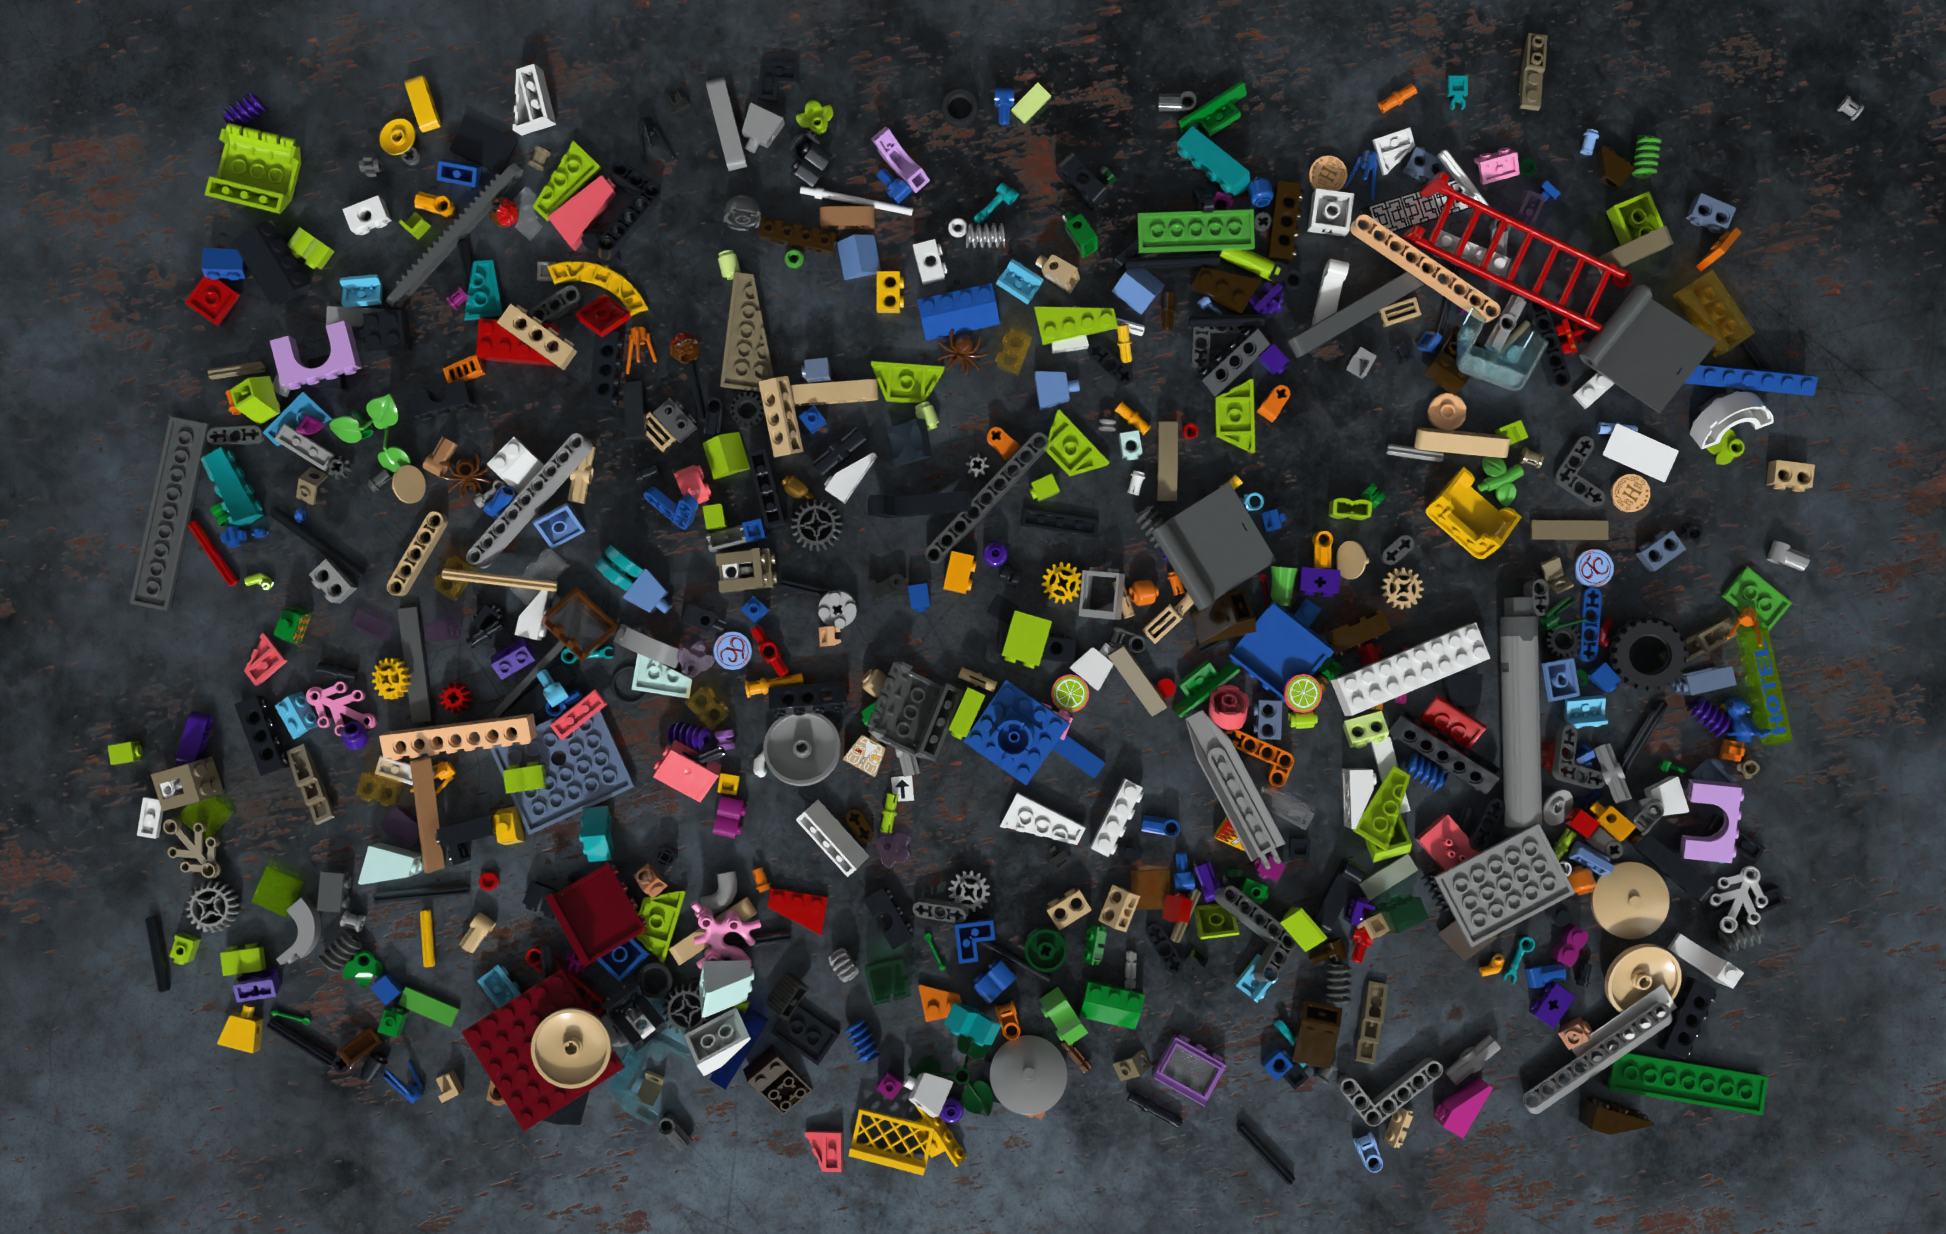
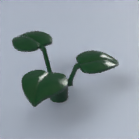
M960 1035L957 1048L959 1052L966 1054L963 1067H957L953 1074L940 1072L941 1066L938 1061L933 1058H924L917 1062L908 1075L915 1079L921 1073H928L938 1077H951L959 1084H966L969 1088L965 1089L961 1095L963 1107L974 1114L990 1115L993 1107L991 1088L982 1080H978L971 1085L969 1082L970 1074L966 1069L969 1056L973 1059L985 1057L990 1045L984 1044V1046H980L973 1042L974 1038Z

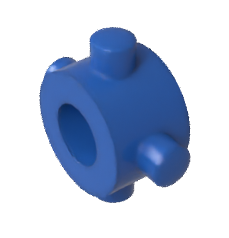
M300 506V509L295 510V520L298 523L306 519V510L302 506Z
M265 528L253 530L254 532H251V535L255 536V538L266 537L269 534V531Z

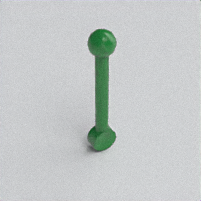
M926 933L924 939L929 942L939 964V970L943 971L946 965L942 963L931 940L932 935Z
M272 1009L271 1011L272 1016L279 1015L301 1021L304 1025L311 1023L310 1017L301 1018L279 1012L278 1009Z

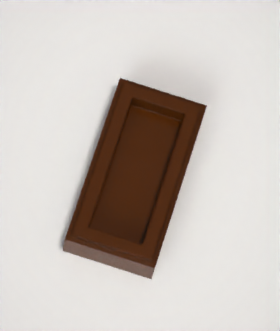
M370 1027L340 1048L337 1053L349 1067L381 1044L382 1041Z

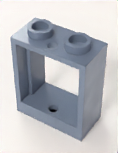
M1715 666L1685 673L1681 678L1678 677L1675 680L1676 682L1672 687L1677 695H1696L1734 686L1737 683L1732 666Z

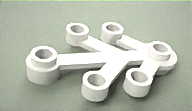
M1745 866L1739 875L1728 878L1721 877L1717 881V886L1721 890H1726L1730 885L1742 882L1740 889L1722 894L1716 893L1709 899L1710 904L1713 906H1719L1722 902L1735 899L1728 916L1720 921V928L1725 933H1732L1736 930L1738 926L1736 917L1742 903L1748 913L1747 921L1750 924L1755 925L1761 920V916L1756 912L1748 894L1750 886L1756 896L1754 900L1755 905L1758 908H1763L1768 904V899L1763 895L1758 883L1761 878L1760 872L1753 866ZM1747 873L1752 874L1753 879H1749ZM1721 881H1725L1727 886H1722ZM1713 897H1717L1719 903L1714 902ZM1758 899H1762L1764 904H1760ZM1751 915L1756 916L1757 921H1753ZM1724 923H1729L1731 928H1726Z

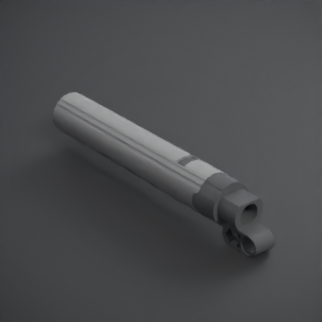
M1543 579L1527 581L1523 588L1524 597L1504 598L1505 617H1500L1504 825L1508 828L1526 829L1536 823L1542 826L1538 616L1545 615V612L1549 610V587Z

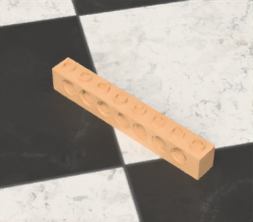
M534 714L389 731L380 735L379 738L383 758L399 760L403 756L409 755L410 758H416L424 753H427L428 756L439 754L440 751H446L449 754L457 752L458 749L472 751L476 747L481 746L483 749H489L497 744H501V747L511 746L514 742H520L521 745L528 744L537 737ZM511 727L516 729L517 735L512 733ZM493 729L498 732V737L494 736ZM474 732L479 734L480 739L475 737ZM456 734L461 737V742L457 740ZM438 736L442 738L443 744L438 741ZM420 739L424 741L425 746L420 744ZM401 741L406 744V748L402 746Z

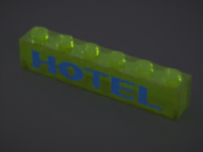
M1768 627L1759 628L1762 646H1758L1755 629L1737 632V643L1743 655L1741 661L1747 673L1745 679L1751 691L1749 697L1755 709V722L1758 723L1759 729L1771 730V734L1765 738L1758 737L1759 740L1762 742V745H1775L1793 741Z

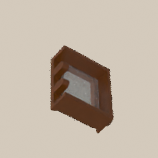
M578 587L573 589L546 612L541 621L582 662L614 635L618 628L615 620L612 617H608L598 604H594L589 599L587 593Z

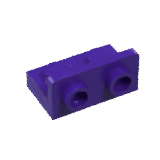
M1358 895L1355 898L1349 897L1343 919L1350 924L1358 926L1359 922H1362L1364 919L1365 911H1363V908L1375 910L1376 906L1372 905L1371 900Z

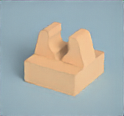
M834 626L820 627V647L834 646L841 643V639H835V633L840 632V629Z

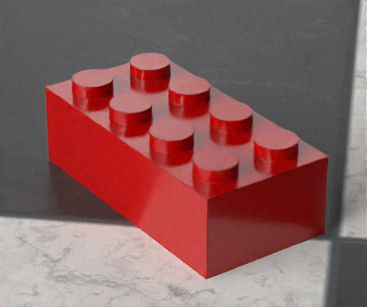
M479 318L476 357L480 360L557 366L497 323L498 320ZM520 322L519 329L525 328L527 322ZM543 323L541 325L545 329L551 327L559 333L557 337L560 338V328L556 324ZM542 331L535 334V340L542 338ZM558 343L551 344L550 350H557Z

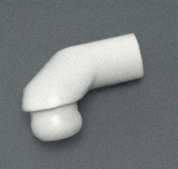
M763 751L754 759L753 772L759 777H764L767 774Z

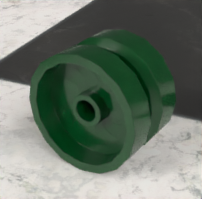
M1049 926L1036 927L1029 932L1025 939L1024 951L1026 959L1036 970L1043 972L1054 971L1065 961L1067 955L1066 942L1062 934L1055 928ZM1047 945V948L1049 947V949L1047 951H1043L1042 946Z

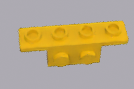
M916 1106L922 1118L914 1122L935 1127L929 1152L930 1157L932 1158L945 1151L954 1166H959L966 1158V1154L954 1138L953 1133L940 1118V1115L938 1117H931ZM920 1130L917 1132L921 1141L929 1137V1131Z

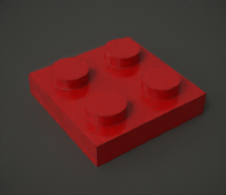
M204 276L185 303L219 326L241 295L219 279L213 280Z
M606 294L601 295L575 313L576 319L600 337H604L631 318L629 311Z

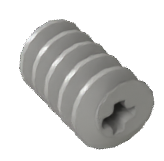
M970 223L968 229H966V248H969L970 242H972L974 248H976L978 242L981 248H984L985 242H987L989 248L992 247L993 242H995L996 247H999L1001 242L1005 247L1003 223L999 224L998 229L995 223H992L991 229H989L987 223L984 224L983 229H981L980 223H977L975 229L972 223Z

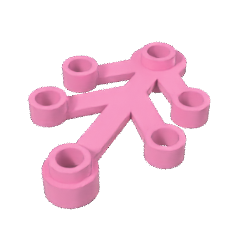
M337 682L334 686L324 690L320 687L310 688L306 693V700L316 708L319 717L317 721L319 727L327 728L331 724V719L327 717L324 705L330 707L336 724L335 734L341 736L339 728L345 726L341 713L359 721L366 729L376 726L377 717L374 714L366 713L363 715L345 706V704L354 701H362L365 698V693L362 690H354L350 695L332 700L327 696L347 691L348 685L345 682ZM340 684H343L344 689L342 691L338 689V686ZM357 692H360L361 694L360 699L356 698ZM314 693L318 694V698L316 700L313 699ZM324 718L327 720L325 726L322 725V719ZM365 718H369L370 723L368 725H366L364 722Z

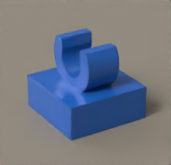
M1546 180L1541 185L1544 191L1538 198L1545 202L1550 196L1556 199L1561 193Z
M1426 330L1416 347L1421 351L1437 354L1434 349L1437 345H1443L1440 341L1442 336L1437 332Z
M1277 509L1261 513L1266 532L1282 528L1281 522L1287 521L1285 513L1278 514Z
M1583 744L1576 748L1574 762L1577 765L1589 768L1592 766L1590 759L1596 757L1595 753L1591 748Z

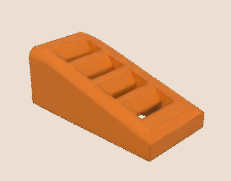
M476 355L443 368L448 384L462 380L468 381L486 374L481 360ZM472 363H474L476 369L475 371L472 370ZM466 365H467L469 374H466V372H465L464 366H466ZM458 368H460L461 373L463 375L462 377H459L457 371ZM452 370H453L454 375H455V377H456L455 380H452V377H451V374H450V371H452Z

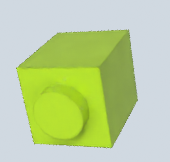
M1053 474L1032 482V488L1029 489L1032 498H1037L1038 502L1060 492Z
M139 741L108 746L111 765L142 760L143 750L141 745H139Z

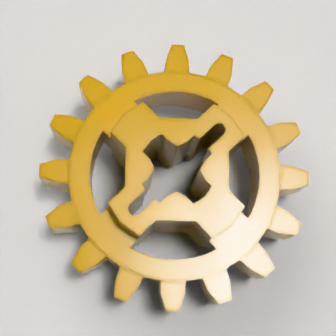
M1060 562L1059 567L1053 564L1052 571L1050 569L1046 570L1049 575H1043L1042 577L1046 580V582L1042 583V586L1047 588L1043 592H1049L1048 599L1050 600L1054 597L1055 603L1059 599L1062 600V604H1065L1066 599L1072 602V596L1078 597L1079 595L1076 592L1081 591L1079 584L1082 583V580H1079L1078 577L1082 574L1075 573L1076 567L1070 569V563L1066 567H1063L1062 562ZM1061 570L1067 571V572L1071 573L1072 575H1070V576L1063 575L1062 572H1061ZM1054 574L1055 582L1050 585V578ZM1059 577L1062 580H1067L1066 588L1057 585L1060 582ZM1075 581V588L1071 593L1069 587ZM1053 591H1061L1064 596L1056 595Z
M399 658L380 660V665H375L377 671L372 672V675L375 676L372 683H376L374 690H380L378 695H384V699L391 700L403 697V692H408L406 686L411 685V682L408 681L411 674H407L409 667H403L405 662L399 661Z

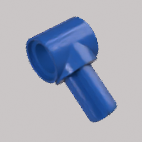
M995 88V105L999 108V124L1008 125L1010 123V108L1014 105V88Z
M885 168L877 173V177L887 187V194L896 204H899L912 192L911 188L902 179H895Z
M579 689L568 693L569 697L559 703L560 710L557 713L553 711L551 705L547 702L545 706L546 712L551 716H559L569 710L570 705L583 698L582 693Z
M1176 854L1177 872L1173 874L1175 891L1195 889L1194 874L1188 870L1187 854Z

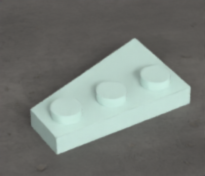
M637 654L631 690L690 698L692 679L655 660Z

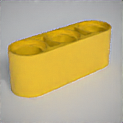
M420 75L405 80L413 111L422 133L440 128L441 122L425 76Z

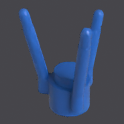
M1368 150L1363 151L1362 157H1358L1353 170L1344 184V188H1347L1360 165L1365 170L1364 180H1367L1369 170H1372L1371 201H1374L1376 171L1378 166L1376 161L1377 153Z
M408 1062V1065L417 1084L416 1086L412 1083L406 1087L389 1069H386L385 1072L389 1077L384 1075L383 1078L411 1104L424 1094L422 1092L424 1086L420 1082L412 1062Z

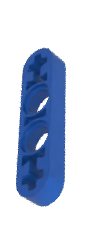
M1595 587L1585 589L1581 595L1580 618L1586 617L1585 614L1589 609L1595 613L1593 620L1579 623V632L1581 634L1579 639H1582V642H1579L1581 646L1577 654L1579 659L1584 662L1595 660L1598 654L1602 595L1600 590ZM1591 592L1596 595V598L1592 599V603L1591 598L1587 596ZM1586 604H1595V607H1586ZM1586 629H1591L1594 633L1593 638L1590 640L1584 636ZM1584 642H1593V645H1584ZM1587 647L1588 651L1592 652V654L1588 656V659L1587 656L1583 654L1584 651H1587Z

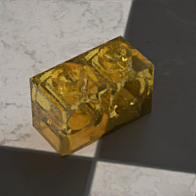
M1012 329L1009 334L1005 333L1002 344L1005 346L1003 351H998L995 362H998L997 368L1018 376L1032 342V337ZM1019 339L1022 344L1019 347H1013L1011 341ZM1011 356L1015 362L1012 365H1007L1004 359Z
M457 555L450 557L445 564L446 569L456 570V567L462 564L464 571H478L475 566ZM440 572L434 579L435 584L433 587L449 599L457 601L469 582L451 580L452 587L447 590L445 583L449 579H443Z
M701 687L685 704L712 731L730 715L727 712L729 708L722 701L719 703L714 698L716 694L709 687L707 689ZM700 695H704L707 698V703L704 706L698 703ZM713 709H717L720 712V717L717 720L711 717Z
M362 772L355 795L362 796L361 800L368 802L376 800L380 801L382 806L391 807V805L399 803L404 783L372 772ZM369 782L374 786L372 792H369L367 789ZM387 788L392 790L390 798L385 793Z

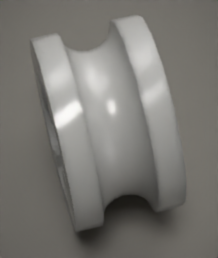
M1108 419L1099 420L1101 426L1098 430L1116 431V428H1114L1116 421Z

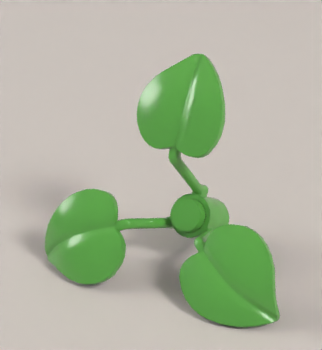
M391 393L374 398L368 402L366 410L371 419L363 426L359 427V421L351 416H340L330 422V429L341 440L348 443L360 441L363 436L361 430L366 429L372 423L378 429L384 428V451L378 454L380 464L391 472H395L401 466L410 465L411 461L405 450L396 446L387 448L389 428L396 424L399 418L397 405Z

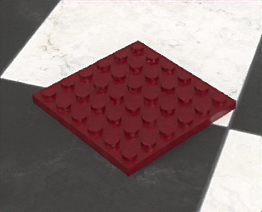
M564 968L462 1031L463 1036L523 1131H526L625 1068L613 1047L609 1063L603 1073L592 1083L580 1088L568 1089L555 1086L546 1081L535 1068L531 1056V1043L540 1023L550 1014L565 1008H581L590 1011Z

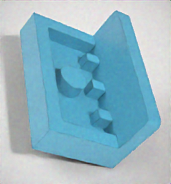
M1011 259L996 284L1028 305L1039 290L1043 278L1024 267L1020 262Z
M378 275L340 278V284L343 288L341 303L344 308L382 304L383 284Z
M303 692L287 696L275 705L293 739L318 726V719Z
M1597 695L1565 699L1564 719L1567 724L1575 728H1581L1582 726L1598 727L1608 724V719L1605 716V696Z
M1259 954L1254 957L1234 983L1255 1002L1262 999L1266 995L1269 986L1277 981L1276 979L1273 982H1258L1254 978V968L1261 958Z
M496 965L477 980L478 984L497 1008H500L521 994L519 985L515 981L512 983L508 978V971L503 966L500 968L499 965Z

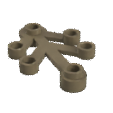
M171 818L166 820L163 824L164 831L167 834H176L188 848L181 849L177 845L172 846L167 851L170 858H196L201 863L194 864L191 860H186L180 864L181 871L184 873L190 871L201 872L204 877L209 879L218 877L221 873V866L216 861V847L220 843L217 836H211L206 839L205 843L208 847L207 857L203 853V832L207 830V824L204 821H199L193 825V831L195 832L194 843L181 828L182 823L179 819Z

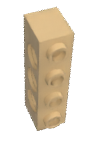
M510 304L497 323L558 367L565 370L577 353L573 348L574 344L566 338L562 341L557 337L559 333L551 327L545 329L541 326L543 322L535 316L531 319L526 315L528 311L520 305L514 307ZM526 320V327L519 329V323ZM542 331V338L535 340V334ZM557 342V350L551 351V344Z
M788 376L759 381L774 457L804 452Z

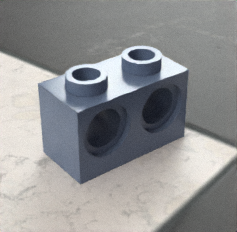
M1416 147L1412 151L1402 172L1426 184L1437 175L1432 172V167H1436L1439 172L1445 174L1447 169L1438 156L1430 154L1423 147ZM1414 159H1420L1422 166L1417 165Z
M1700 193L1694 197L1685 218L1694 225L1707 227L1712 233H1721L1728 229L1736 208ZM1699 207L1703 209L1704 215L1699 213ZM1716 215L1721 217V222L1717 221Z
M828 358L804 360L805 365L801 366L802 376L809 384L832 382L831 366Z
M1673 530L1659 532L1654 536L1656 538L1654 541L1642 544L1639 547L1640 551L1635 553L1648 572L1658 570L1686 550ZM1665 540L1670 542L1669 549L1664 545ZM1650 551H1653L1655 554L1654 560L1649 558Z
M1256 700V704H1253V715H1256V723L1252 725V734L1257 739L1281 740L1282 701ZM1268 704L1272 711L1266 716L1262 710ZM1265 724H1269L1271 727V732L1267 735L1262 732V727Z

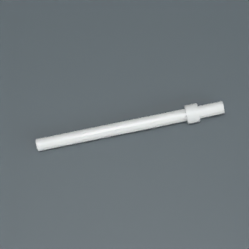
M801 186L800 193L815 196L814 198L817 199L827 198L911 216L913 214V208L826 191L821 187Z

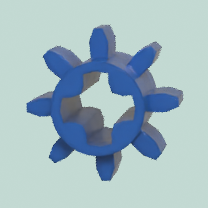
M240 526L224 528L225 532L220 534L222 543L227 544L228 548L243 546L242 541L247 540L246 531L240 530Z

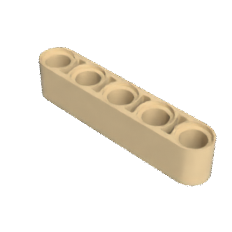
M876 379L790 385L794 407L874 401L879 399L878 382Z
M1420 427L1417 428L1414 448L1427 451L1507 458L1511 438L1504 435Z
M436 511L430 512L426 516L387 583V590L390 594L404 596L409 592L447 527V516ZM439 516L440 523L435 526L433 520ZM429 532L431 538L428 542H425L424 535ZM417 549L421 551V556L418 559L414 556ZM407 566L411 567L409 575H406L404 571ZM400 582L402 588L399 592H396L395 585Z
M746 897L714 919L721 922L728 911L735 910L740 914L741 921L745 922L758 912L748 897ZM699 928L669 948L678 965H681L710 945L709 943L695 945L694 937L704 935L706 929Z

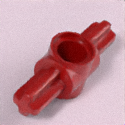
M760 625L755 626L751 629V633L759 644L757 648L767 664L771 663L779 677H783L789 670L780 657L782 654L778 646L772 639H768ZM767 646H772L775 650L774 655L771 657L765 654Z
M1365 908L1363 921L1375 916L1377 910ZM1356 926L1352 938L1355 947L1351 960L1356 963H1362L1366 948L1372 946L1374 939L1371 940L1365 927L1358 929Z

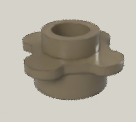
M1746 756L1741 764H1737L1736 769L1744 774L1745 779H1751L1752 775H1755L1760 770V766L1753 761L1752 757Z

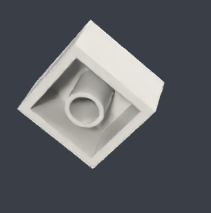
M1316 188L1312 194L1307 232L1345 237L1350 230L1354 194Z

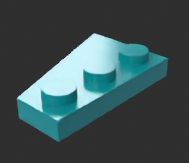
M493 260L474 261L472 263L463 321L478 320L479 318H500L503 313Z

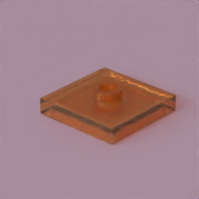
M1170 870L1131 871V892L1140 896L1135 910L1164 909L1166 895H1170Z

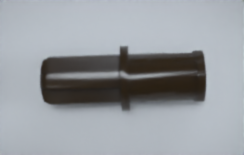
M1173 292L1164 293L1163 309H1161V313H1163L1162 330L1164 331L1173 330L1174 314H1176V293Z

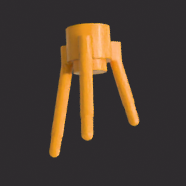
M442 761L432 766V770H436L433 779L437 777L440 780L446 779L435 790L436 796L454 779L453 775L456 771L449 761Z

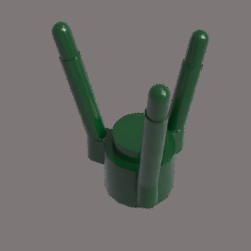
M1570 595L1545 612V615L1539 617L1546 630L1552 628L1554 631L1562 627L1587 621L1588 619L1584 617L1558 624L1561 621L1558 614L1575 603V599L1566 603L1571 598Z

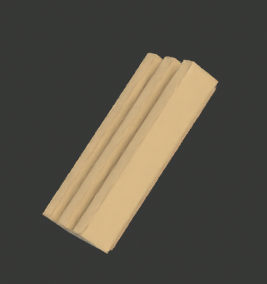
M1416 297L1388 305L1379 310L1384 327L1422 315ZM1413 302L1414 306H1410L1389 314H1385V311L1397 308ZM1412 310L1416 311L1415 313L1391 321L1387 320V318L1399 314H1403Z
M649 411L645 415L646 424L665 444L661 445L646 429L647 436L664 452L676 439L655 415ZM649 417L670 437L668 441L648 420Z
M1169 604L1142 631L1156 644L1183 617ZM1168 611L1171 612V614L1168 617H1166L1151 632L1148 631V629L1151 626H1153L1163 615H1165ZM1175 616L1177 619L1155 638L1153 635Z

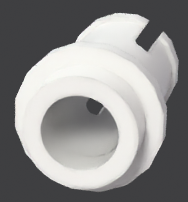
M1133 471L1127 493L1139 496L1142 481L1145 479V473Z

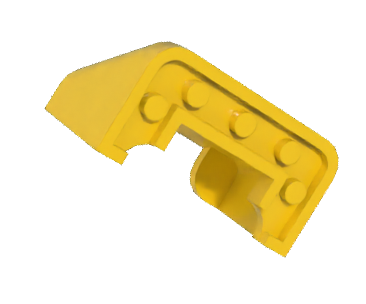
M1463 467L1429 504L1426 514L1474 557L1484 559L1502 546L1522 517L1512 508L1496 509L1471 487L1475 478L1470 471Z

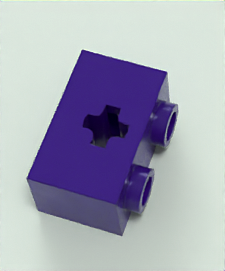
M1299 568L1297 591H1302V595L1314 596V592L1322 593L1321 596L1333 597V594L1339 593L1340 570ZM1318 578L1319 581H1323V584L1319 585V587L1318 584L1314 583Z
M525 637L491 656V666L501 680L535 661V652Z
M1551 982L1543 986L1542 994L1532 1002L1529 1012L1554 1029L1575 999V996L1557 983ZM1549 1001L1553 1003L1552 1006L1548 1004Z

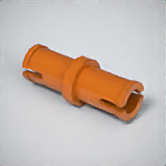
M1410 83L1399 91L1395 90L1391 96L1383 101L1378 102V107L1384 114L1396 105H1402L1404 100L1417 94V90L1413 83Z

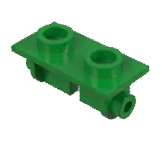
M1089 923V928L1086 931V946L1083 950V962L1092 966L1093 964L1100 965V962H1102L1104 948L1098 947V944H1105L1107 934L1105 926H1095Z

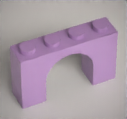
M341 321L326 325L331 353L328 360L318 368H307L302 363L296 339L285 336L271 340L270 344L281 386L289 388V390L301 388V385L306 383L313 385L319 383L321 379H336L339 374L345 373V375L356 373V370L362 369L351 324Z
M1689 779L1687 798L1691 802L1714 804L1721 807L1724 812V823L1721 829L1711 836L1682 835L1680 855L1685 859L1732 863L1733 857H1736V846L1734 845L1735 839H1738L1739 836L1737 822L1741 819L1742 815L1740 801L1744 799V790L1737 783Z

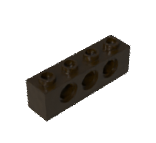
M1278 181L1275 185L1267 258L1272 261L1289 263L1292 257L1295 258L1297 246H1294V239L1298 238L1299 227H1296V222L1300 220L1301 209L1298 208L1299 201H1302L1303 198L1301 183ZM1290 200L1292 207H1286L1283 201ZM1283 218L1288 219L1289 222H1290V225H1289V226L1283 225L1282 222H1281V219H1283ZM1280 237L1286 238L1287 241H1288V244H1287V245L1281 244V243L1279 242V238H1280Z
M761 217L758 237L761 241L833 257L838 241L837 233L767 217Z

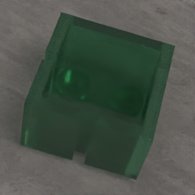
M1402 895L1394 896L1391 898V902L1379 903L1375 905V910L1369 911L1371 917L1379 913L1382 914L1390 929L1387 933H1400L1429 919L1421 897H1412V895L1404 897Z
M903 955L865 965L864 969L873 1006L890 1002L891 994H894V1001L911 997L912 991L909 978L906 976L907 970Z

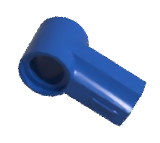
M500 486L494 498L485 505L483 511L493 520H496L515 498V490L511 486Z
M1143 815L1141 831L1174 837L1179 833L1180 825L1174 818ZM1173 822L1176 824L1177 828L1174 832L1166 830L1168 823Z
M1561 962L1545 966L1532 965L1524 968L1528 988H1539L1545 986L1546 983L1566 980V970Z

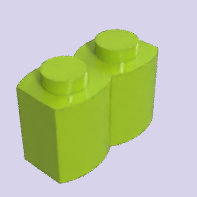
M300 227L287 243L292 254L298 259L302 256L306 259L304 263L312 269L318 267L322 270L335 252Z
M1338 498L1329 502L1328 516L1335 519L1348 517L1352 520H1364L1371 517L1372 502L1368 500L1351 501L1346 498Z
M539 761L527 763V767L520 768L519 764L508 766V770L503 771L506 794L547 787L544 764L539 765Z
M257 943L246 944L245 948L238 949V946L226 947V951L220 953L223 976L257 972L266 969L264 946H257Z

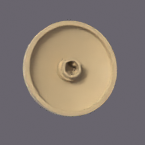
M1624 861L1613 864L1615 867L1612 873L1603 876L1598 875L1595 880L1596 886L1590 894L1591 909L1596 921L1607 932L1624 939H1639L1652 934L1662 925L1669 910L1670 898L1664 880L1655 870L1638 862Z
M1639 944L1626 949L1613 960L1605 976L1604 987L1609 1002L1622 1013L1661 985H1664L1670 997L1674 1000L1681 985L1682 975L1679 963L1670 952L1655 944Z
M565 1008L547 1016L537 1027L531 1043L532 1060L539 1074L549 1083L568 1089L580 1088L595 1081L607 1067L612 1052L611 1036L606 1025L595 1014L581 1008Z

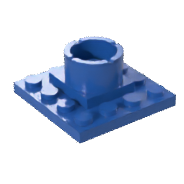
M1006 679L963 742L1027 785L1070 725V722Z

